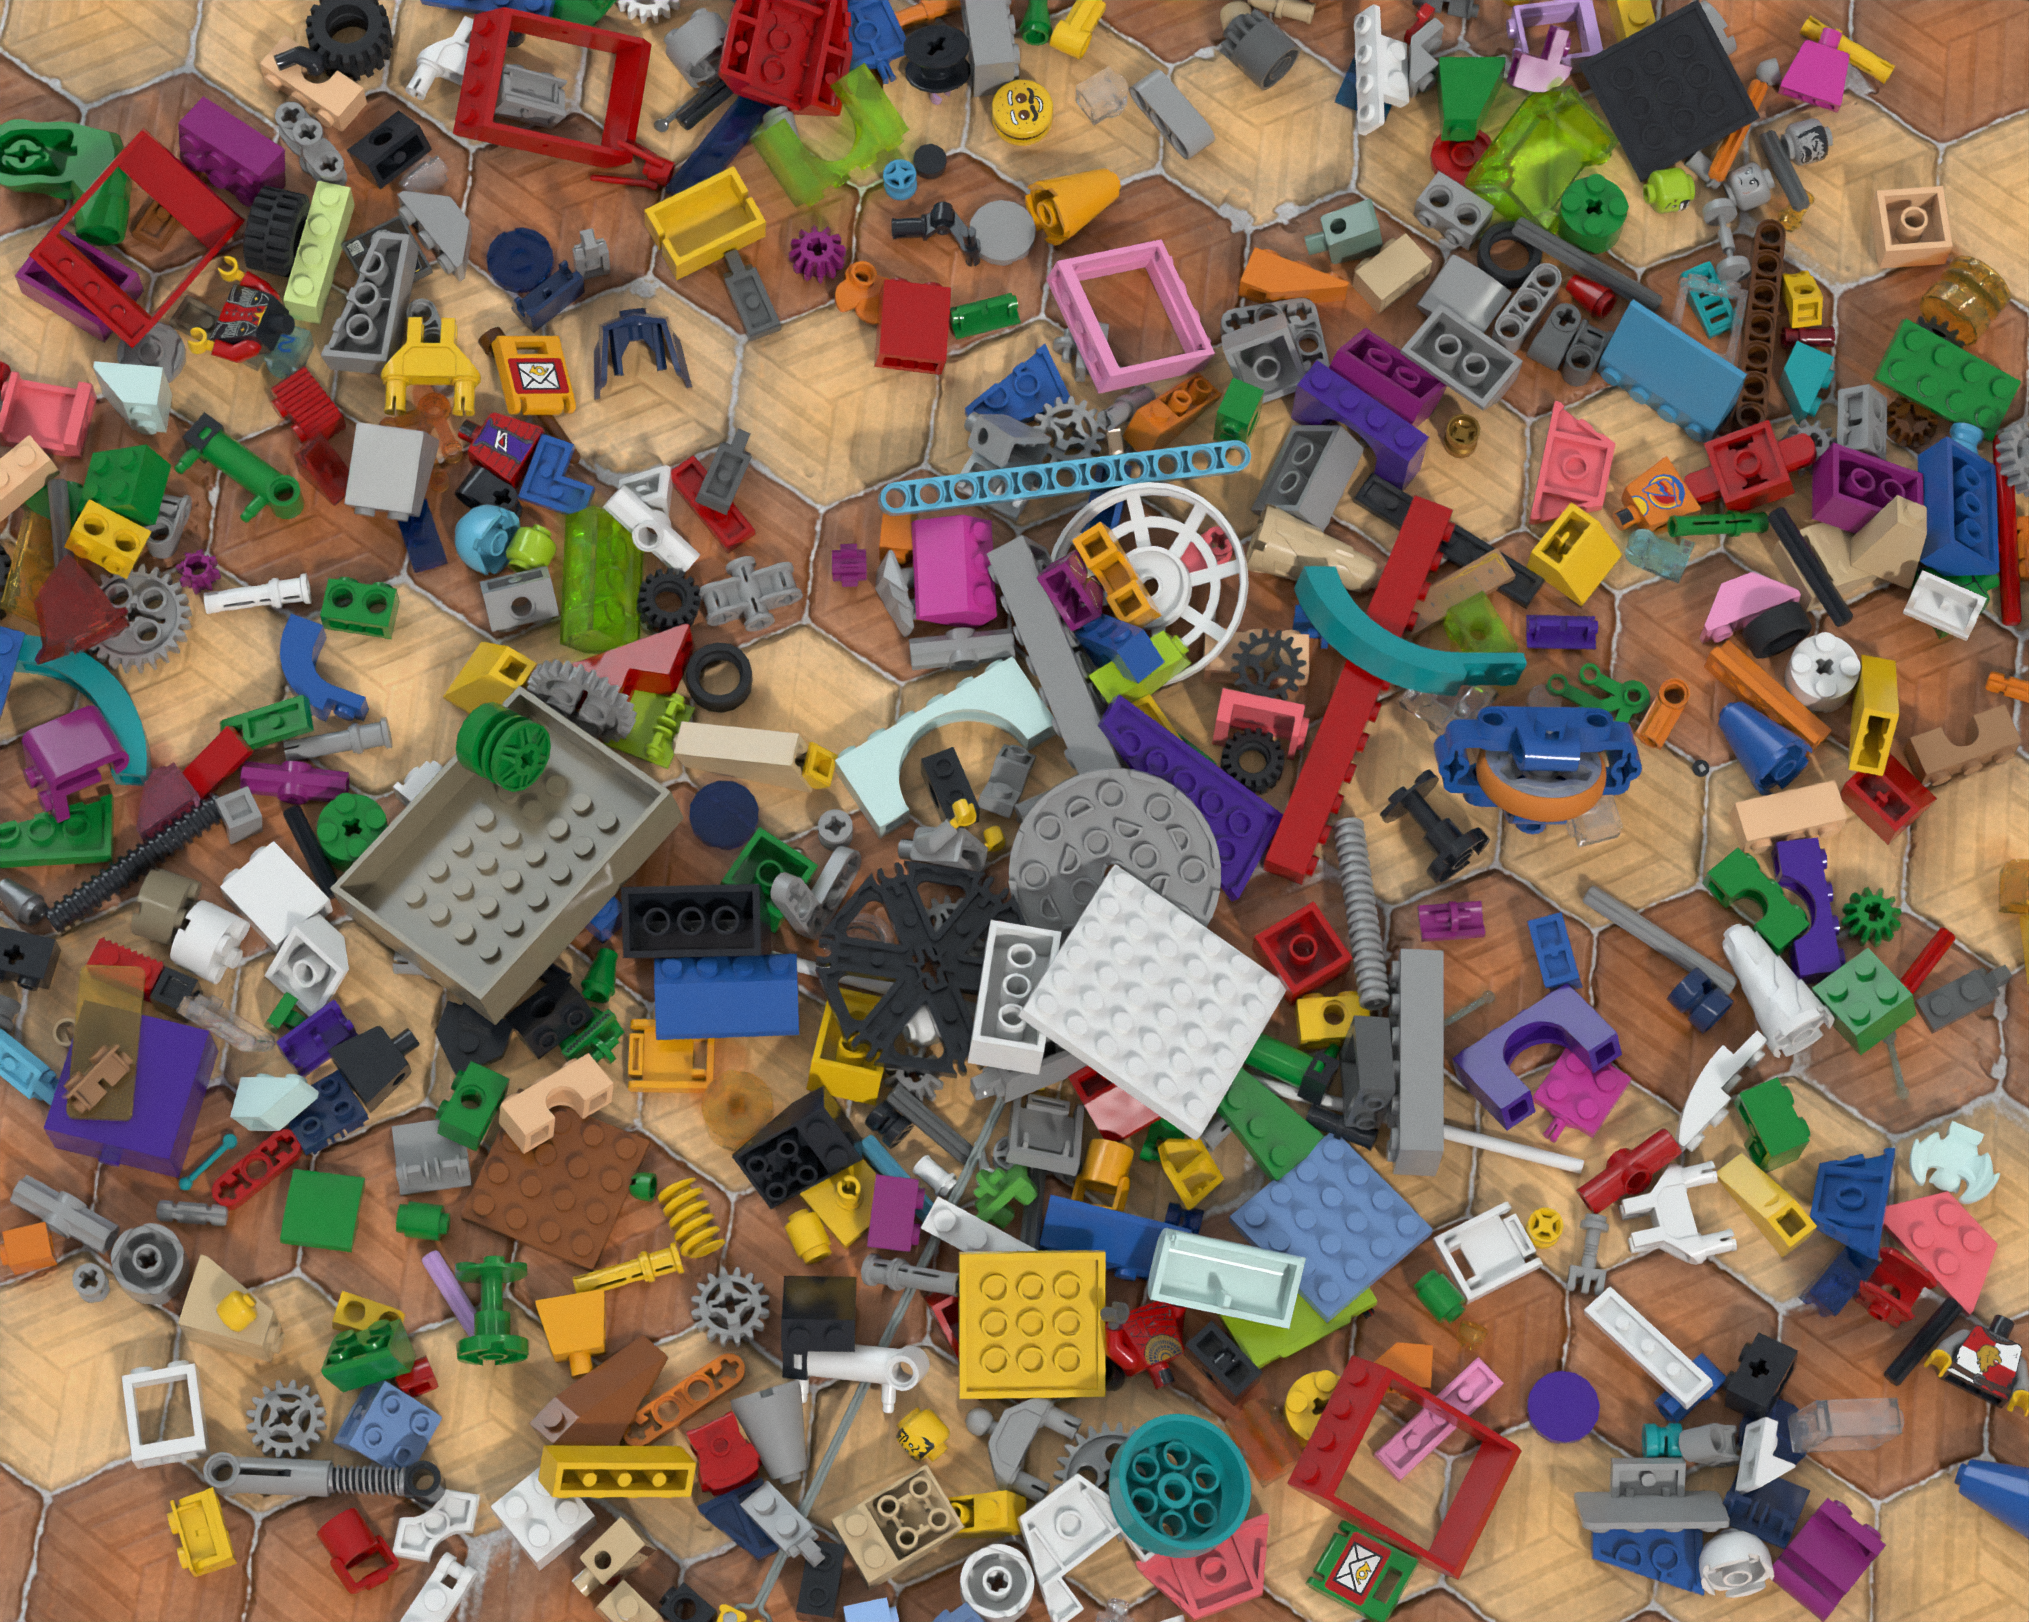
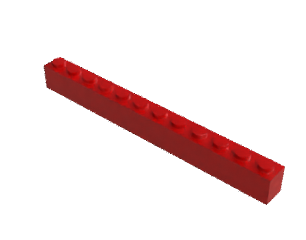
M1414 495L1366 612V615L1374 622L1400 638H1403L1406 630L1412 632L1419 616V613L1414 611L1417 601L1425 602L1431 587V583L1426 581L1430 570L1437 572L1444 554L1438 550L1442 541L1449 543L1456 523L1451 522L1453 509ZM1348 659L1264 861V871L1300 885L1303 884L1306 875L1312 877L1316 870L1320 857L1314 854L1319 844L1325 846L1332 830V826L1327 825L1331 813L1338 815L1345 795L1340 794L1343 783H1351L1357 765L1352 763L1356 751L1363 754L1370 734L1365 733V729L1369 721L1375 723L1382 707V703L1377 702L1381 691L1387 693L1391 686V683L1368 673Z

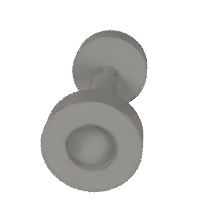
M1729 198L1712 200L1703 207L1702 212L1704 221L1707 224L1720 226L1718 236L1722 252L1727 254V258L1720 261L1716 266L1718 279L1723 283L1729 284L1743 281L1751 274L1750 263L1746 257L1734 256L1733 252L1736 248L1732 232L1726 225L1737 216L1735 202Z

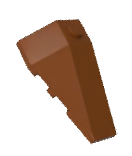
M641 1335L555 1396L529 1424L545 1445L621 1446L620 1441L628 1426H633L637 1418L635 1413L644 1396L650 1394L668 1360V1356L644 1335Z

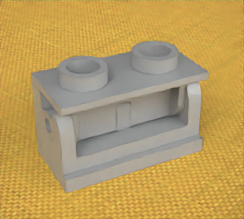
M506 64L502 68L494 114L552 129L566 117L565 91L561 88L567 84V80L557 78L551 73H538L527 70L518 64Z

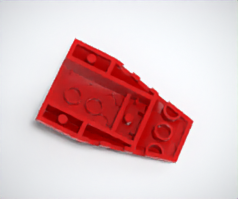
M736 0L729 16L718 70L719 77L734 94L774 108L786 106L788 111L793 112L794 115L840 116L852 58V42H849L851 12H848V1Z

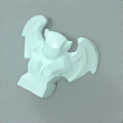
M1952 1121L1946 1132L1947 1137L1943 1140L1940 1138L1939 1132L1929 1135L1921 1143H1919V1139H1915L1910 1153L1909 1167L1912 1178L1917 1185L1923 1186L1927 1171L1930 1168H1936L1937 1170L1929 1179V1183H1934L1942 1191H1953L1957 1194L1962 1179L1966 1182L1967 1188L1958 1200L1962 1204H1971L1987 1196L1997 1184L2000 1173L1994 1174L1989 1153L1987 1152L1981 1156L1978 1155L1977 1146H1979L1983 1139V1133Z

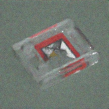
M201 994L198 996H184L176 1011L243 1052H269L275 1045V1038L271 1034L223 1007L224 1000L215 995H212L210 998Z

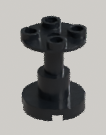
M1428 769L1414 781L1415 785L1408 790L1404 786L1396 790L1388 798L1391 804L1380 813V816L1385 823L1395 821L1407 812L1426 833L1422 839L1423 842L1436 856L1426 872L1435 883H1438V881L1442 883L1456 875L1470 863L1468 859L1473 855V850L1479 855L1488 845L1490 838L1479 827L1463 835L1450 818L1442 820L1424 799L1439 781V778Z

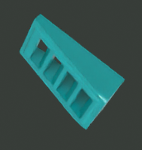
M1710 261L1681 273L1678 286L1708 339L1739 326V321ZM1704 280V282H1702V283L1697 284V285L1694 286L1695 283H1698V282ZM1708 290L1712 293L1703 298L1699 297V294ZM1715 302H1717V304L1719 305L1708 311H1706L1704 308ZM1724 314V319L1713 324L1711 323V318Z

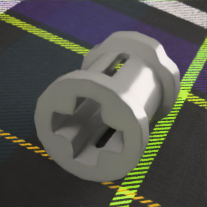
M86 1263L75 1270L72 1282L79 1296L88 1303L101 1302L108 1296L110 1292L109 1279L98 1265ZM88 1279L90 1281L97 1280L98 1284L96 1287L90 1285L86 1287L85 1282Z

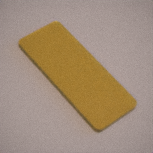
M84 965L80 969L70 1077L78 1070L83 1074L93 1064L89 1058L104 1044L108 1048L112 1044H118L120 1047L115 1053L119 1056L123 1051L133 1062L129 1065L130 1070L113 1087L103 1078L98 1082L107 1093L90 1111L86 1109L82 1114L79 1113L71 1105L76 1099L73 1096L67 1099L66 1112L71 1119L128 1121L133 1116L146 977L141 967Z

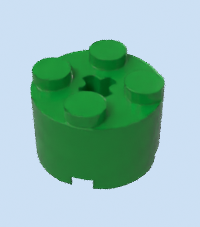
M1592 174L1589 177L1573 182L1565 190L1557 213V233L1559 237L1580 250L1593 252V254H1600L1611 249L1619 240L1627 217L1629 206L1624 193L1616 184L1605 179L1600 174Z
M341 793L328 803L319 815L317 836L328 862L337 870L345 873L389 825L383 809L373 799L359 794Z

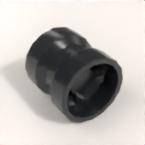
M887 1100L880 1103L865 1120V1125L871 1131H877L882 1136V1142L889 1149L898 1145L914 1127V1124L905 1116H902Z

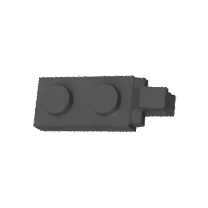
M737 249L725 253V263L729 271L723 274L725 286L749 341L751 342L780 331L781 323L756 267L753 268L752 264L744 266Z
M738 428L731 445L726 442L720 443L695 502L727 515L752 458L751 453L744 451L751 433Z
M2006 965L1987 973L1984 967L1978 970L1975 969L1917 999L1914 1004L1930 1032L1935 1033L1991 1004L1996 997L2000 996L1997 988L2007 984L2013 976Z

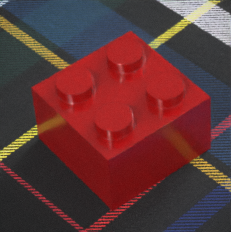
M1314 901L1254 936L1252 951L1263 967L1276 976L1286 989L1283 997L1290 1006L1294 1005L1297 999H1302L1304 995L1317 991L1350 970L1353 959Z

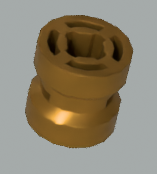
M1459 414L1452 417L1448 422L1443 445L1449 455L1462 459L1474 453L1481 429L1479 422L1474 417L1468 414Z

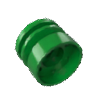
M495 702L484 703L469 714L460 728L456 742L457 760L463 768L511 792L525 790L535 783L546 767L551 749L550 736L544 726Z

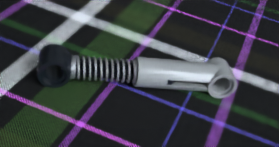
M219 1452L210 1456L203 1468L207 1483L219 1495L223 1496L249 1493L330 1497L336 1491L339 1494L343 1491L346 1494L350 1491L352 1494H355L357 1491L358 1494L364 1492L365 1495L369 1492L374 1495L377 1492L378 1495L383 1493L387 1496L390 1493L393 1496L396 1493L398 1496H405V1498L415 1499L421 1504L429 1505L439 1501L446 1490V1481L438 1467L432 1462L425 1460L417 1461L402 1469L396 1467L393 1470L392 1467H389V1470H386L384 1466L380 1470L377 1466L373 1470L372 1466L367 1469L365 1465L362 1469H360L359 1465L356 1469L352 1465L350 1468H347L346 1465L341 1468L339 1464L335 1468L332 1460L240 1457L226 1452ZM224 1467L233 1468L232 1476L228 1480L217 1481V1475ZM427 1475L434 1477V1482L430 1488L426 1490L417 1489V1482L421 1477Z

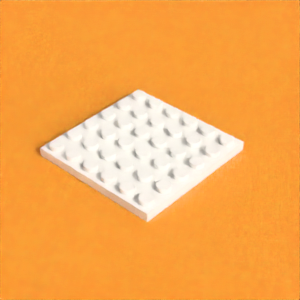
M1114 864L1021 1009L1018 1017L1196 1141L1211 1120L1285 994L1286 989L1276 976Z

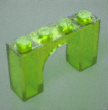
M865 63L831 85V88L850 114L855 128L853 146L843 159L826 161L813 156L803 146L785 118L751 140L795 207L806 203L809 208L825 197L822 190L831 184L834 189L843 185L851 179L848 172L857 166L862 171L878 160L875 156L877 152L884 147L887 152H890L904 142L901 136L910 130Z

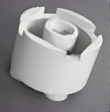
M1822 632L1808 637L1795 648L1786 666L1785 689L1811 712L1824 711V713L1835 711L1849 698L1859 677L1860 661L1850 645L1831 633Z
M201 900L194 905L185 917L191 920L186 930L184 931L179 928L172 944L170 958L179 967L213 984H218L228 967L234 969L240 962L243 950L239 949V946L249 931L250 922L213 903Z
M994 1544L982 1548L970 1555L962 1568L960 1577L962 1603L967 1602L985 1622H1015L1027 1611L1032 1601L1035 1580L1032 1568L1025 1556L1011 1546ZM997 1578L1002 1579L1004 1588H1000L998 1592L992 1591L990 1583H994Z

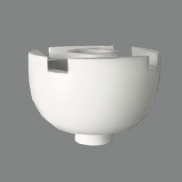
M1734 1528L1721 1531L1705 1544L1699 1557L1702 1588L1712 1595H1715V1590H1727L1725 1595L1729 1598L1748 1596L1766 1587V1579L1770 1577L1773 1580L1774 1578L1772 1560L1767 1546L1756 1535L1745 1531H1739Z

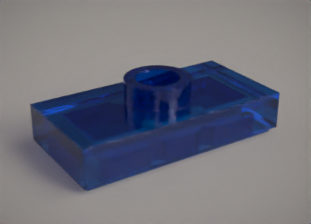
M424 499L420 517L409 516L408 522L397 521L414 573L448 563L427 499Z

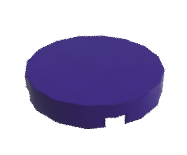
M1566 1371L1548 1373L1535 1383L1528 1395L1527 1416L1529 1423L1539 1436L1551 1443L1570 1444L1578 1442L1591 1432L1598 1420L1600 1404L1597 1393L1588 1380L1576 1373Z

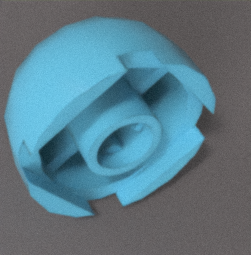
M489 504L472 508L458 521L455 527L457 554L468 567L484 575H488V572L493 574L501 572L509 563L505 551L515 532L520 528L519 518L510 510Z

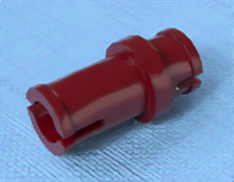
M1833 326L1782 327L1781 332L1785 333L1780 334V342L1783 349L1794 348L1797 341L1810 347L1833 348L1835 345L1834 342H1831L1836 339Z

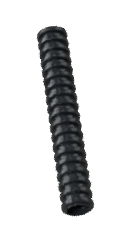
M210 792L208 794L209 798L206 800L201 798L198 806L191 805L188 813L186 811L181 812L182 817L179 819L174 817L172 824L168 825L166 823L162 826V831H154L155 836L152 838L147 836L144 838L145 843H137L135 850L129 849L126 851L127 855L125 857L121 855L117 857L118 862L115 864L110 862L108 869L102 868L99 870L100 874L98 876H90L91 881L88 883L83 881L81 888L77 889L75 887L71 890V895H63L64 900L53 902L54 907L51 909L46 907L44 914L58 933L64 934L66 927L70 926L73 928L76 920L83 921L86 913L91 915L94 913L93 908L97 907L100 909L103 906V901L110 902L112 900L111 896L113 894L116 896L121 894L120 889L123 887L128 889L130 882L137 883L139 881L138 877L140 875L144 877L148 875L147 871L150 868L155 870L157 863L161 862L164 864L166 862L165 858L167 856H175L177 849L182 851L184 844L188 843L191 845L194 837L200 838L203 836L202 832L204 830L207 832L212 830L211 825L215 824L218 826L221 823L220 819L222 817L215 805V799L219 798L216 793Z

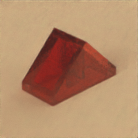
M318 432L293 455L299 474L332 505L336 506L346 496L349 468L322 433Z

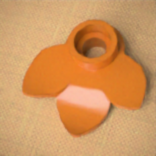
M859 261L852 263L845 271V280L836 287V306L840 312H848L854 309L856 315L862 321L876 325L878 320L879 293L884 279L888 278L877 275L875 267L869 262ZM856 276L863 278L865 282L860 281Z

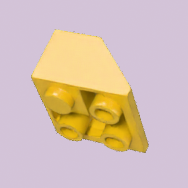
M481 641L443 695V699L468 714L484 703L495 702L502 705L519 685L527 690L529 685L527 682L537 667V663L509 646Z

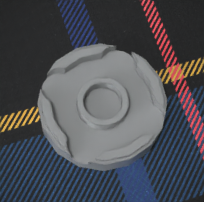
M1004 200L989 202L979 208L971 219L970 226L976 229V238L981 243L979 257L990 264L1010 265L1014 261L1025 258L1034 246L1036 228L1033 217L1024 207L1015 202Z
M157 322L133 348L121 339L117 349V360L120 364L163 367L167 381L170 383L181 373L186 363V348L182 338L170 325Z

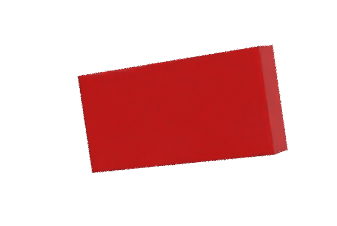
M226 726L184 769L181 775L198 796L206 800L209 798L208 794L210 792L214 793L254 751L233 726Z

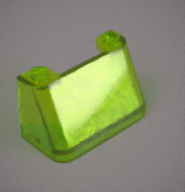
M1572 85L1552 87L1547 92H1532L1522 101L1465 179V185L1471 192L1493 205L1494 210L1507 220L1516 222L1518 218L1524 217L1550 233L1555 234L1558 230L1560 219L1553 210L1562 199L1565 190L1576 180L1584 167L1600 166L1606 163L1612 156V150L1619 140Z

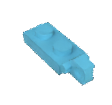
M0 1028V1076L28 1099L33 1097L40 1101L43 1099L51 1105L59 1079L55 1078V1072L50 1070V1067Z

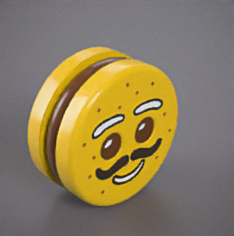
M1021 79L1006 83L996 92L992 101L991 120L993 128L1001 139L1013 145L1028 146L1041 141L1050 131L1053 122V101L1050 94L1043 86L1031 80Z

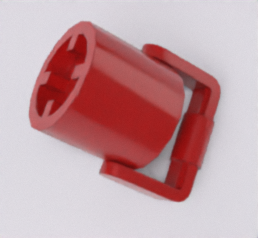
M355 1507L336 1515L323 1525L316 1534L332 1558L330 1560L332 1569L346 1590L351 1594H357L365 1589L371 1590L388 1581V1577L394 1574L399 1566L398 1559L383 1537L379 1534L374 1535ZM378 1550L388 1566L375 1570L356 1583L348 1570L360 1565Z

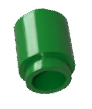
M409 1201L408 1205H399L396 1218V1232L404 1233V1236L408 1238L440 1241L442 1234L448 1235L451 1214L445 1213L444 1205Z
M1435 1269L1424 1275L1413 1287L1418 1293L1417 1299L1439 1323L1447 1320L1451 1324L1466 1310L1462 1306L1466 1298L1444 1273L1439 1274Z

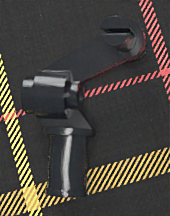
M936 203L931 212L927 215L922 214L921 218H892L893 240L923 238V241H927L935 233L939 235L950 233L961 248L962 253L966 256V264L972 267V258L974 266L980 263L979 252L981 251V243L976 238V229L970 226L969 230L950 203Z

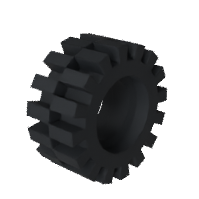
M667 568L666 574H663L662 569H658L655 572V576L650 573L646 577L645 582H642L637 597L636 610L637 614L641 613L639 619L642 624L646 621L648 622L647 629L650 631L657 627L659 628L658 633L683 624H689L691 627L694 623L701 602V596H698L700 589L698 585L693 586L694 579L691 576L687 579L684 578V571L679 570L678 575L673 574L674 568ZM661 592H672L679 596L682 606L675 612H666L657 606L655 598Z
M1245 728L1243 734L1237 731L1233 734V739L1229 738L1222 752L1221 769L1253 793L1260 791L1262 795L1267 792L1268 787L1272 790L1276 786L1277 780H1280L1285 762L1284 749H1280V741L1278 739L1274 741L1273 734L1269 731L1266 735H1263L1260 728H1256V732H1251V728ZM1246 751H1258L1264 756L1266 766L1260 772L1249 773L1240 766V756Z

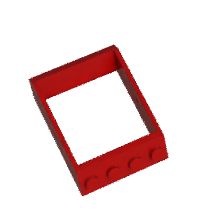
M507 7L475 14L453 134L459 137L606 169L632 163L633 154L618 146L616 141L621 139L635 146L652 44L644 38ZM509 30L616 54L601 146L493 122Z
M143 127L36 245L29 256L133 348L155 326L245 220ZM117 167L124 171L208 248V251L152 315L147 313L59 233Z
M1352 1355L1287 1484L1367 1533L1416 1558L1420 1564L1428 1569L1459 1580L1522 1450L1513 1442L1388 1367ZM1388 1387L1482 1442L1429 1551L1334 1496Z

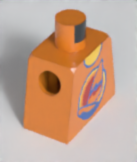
M1666 456L1625 487L1621 497L1624 508L1614 512L1612 517L1620 531H1624L1636 524L1639 530H1649L1653 536L1668 532L1667 522L1670 516L1699 515L1701 507Z

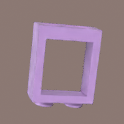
M1555 0L1513 6L1511 19L1506 20L1508 38L1514 39L1515 48L1512 50V58L1515 50L1529 53L1524 27L1576 21L1583 53L1567 54L1566 57H1562L1561 62L1572 67L1570 74L1583 72L1579 63L1603 51L1593 1Z

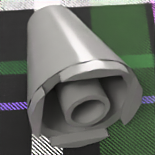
M799 1380L730 1400L735 1416L748 1439L760 1454V1460L772 1480L779 1478L781 1485L802 1479L800 1471L806 1470L807 1464L802 1391Z

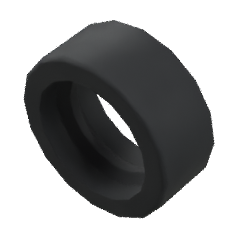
M1515 221L1500 222L1491 226L1483 234L1477 252L1478 268L1493 277L1507 289L1521 287L1534 268L1540 265L1543 254L1540 249L1512 234ZM1501 240L1519 242L1529 252L1528 264L1519 270L1500 268L1490 258L1491 247L1494 243Z
M1788 602L1771 608L1757 616L1743 629L1742 636L1753 656L1757 659H1764L1796 645L1810 633L1812 625L1798 602Z
M717 642L705 645L696 651L688 662L686 679L690 696L697 705L708 711L722 713L734 710L743 704L751 693L753 676L749 659L742 650L731 644ZM716 660L733 663L740 674L738 686L732 692L724 695H714L706 692L701 687L699 681L700 671L703 666Z

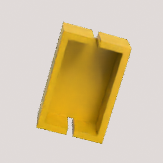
M734 166L644 210L645 226L658 249H662V256L676 281L725 257V253L736 249L739 250L764 238L766 235V221L753 198H748V189Z

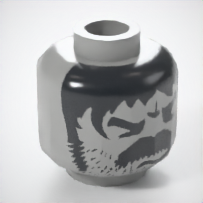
M1814 118L1789 124L1785 129V134H1782L1780 139L1789 159L1798 166L1824 160L1828 155L1829 146L1833 145V137L1829 127H1823L1822 123Z

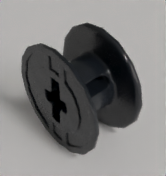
M929 25L919 28L907 36L903 44L904 54L909 59L905 67V76L911 86L924 92L945 93L958 89L967 82L971 71L970 64L965 57L970 48L969 39L962 31L951 26Z

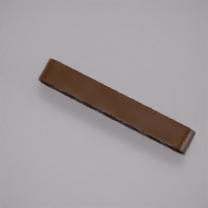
M1766 219L1757 226L1750 247L1749 263L1751 274L1747 277L1737 366L1747 376L1732 413V433L1749 427L1743 423L1742 419L1748 418L1754 421L1755 424L1766 421L1786 240V229L1783 224L1774 219ZM1762 237H1769L1775 243L1765 242ZM1759 267H1766L1772 273H1764L1759 270ZM1763 297L1769 303H1760L1755 298ZM1759 327L1763 329L1765 333L1758 334L1754 332L1752 328ZM1748 358H1757L1762 364H1753ZM1753 388L1756 391H1758L1759 394L1751 395L1748 392H1746L1745 389Z

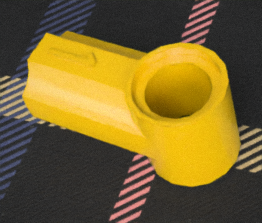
M1076 0L1066 19H1061L1054 29L1049 43L1050 47L1081 60L1091 42L1092 32L1106 10V3L1102 0Z

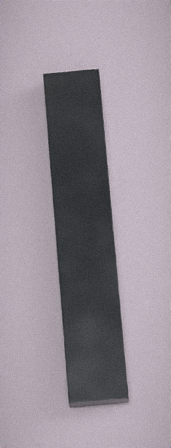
M1372 472L1354 497L1353 502L1400 531L1413 497ZM1456 524L1449 543L1442 541L1438 551L1444 553V559L1461 569L1496 548ZM1500 552L1516 576L1513 581L1501 585L1496 591L1527 609L1543 586L1545 579Z

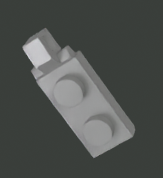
M593 228L580 231L581 243L574 245V248H572L574 271L577 270L583 276V281L610 274L609 251L604 238L596 240Z
M768 1480L740 1504L743 1511L788 1557L791 1556L794 1559L797 1555L801 1554L813 1567H816L825 1559V1556L820 1552L821 1549L814 1542L819 1536L813 1526Z

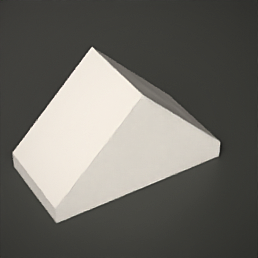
M664 465L619 480V488L626 485L649 508L662 511L669 517L673 488L671 467Z

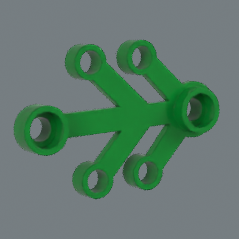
M1591 663L1585 664L1578 673L1580 683L1584 686L1594 685L1609 693L1612 697L1600 700L1568 684L1567 678L1562 674H1553L1546 682V690L1551 696H1561L1583 708H1601L1608 712L1619 710L1614 720L1628 723L1632 715L1642 713L1650 702L1649 690L1643 683L1629 680L1621 684L1601 674L1600 669ZM1591 670L1595 674V679L1587 680L1583 672ZM1551 681H1560L1563 685V689H1553L1551 686ZM1628 692H1636L1639 696V701H1630L1627 696Z

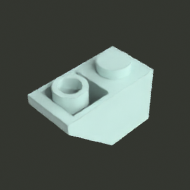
M263 1073L257 1074L256 1077H241L230 1117L249 1131H280L318 1098L319 1092L307 1083L306 1078L296 1074H287L285 1078Z

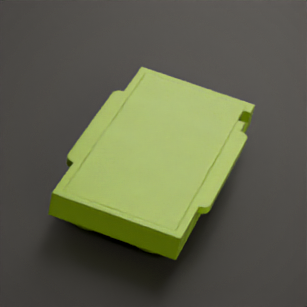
M1369 1287L1326 1323L1297 1294L1289 1329L1221 1314L1217 1315L1235 1345L1260 1369L1280 1357L1287 1358L1348 1325L1352 1318L1376 1306L1378 1301Z

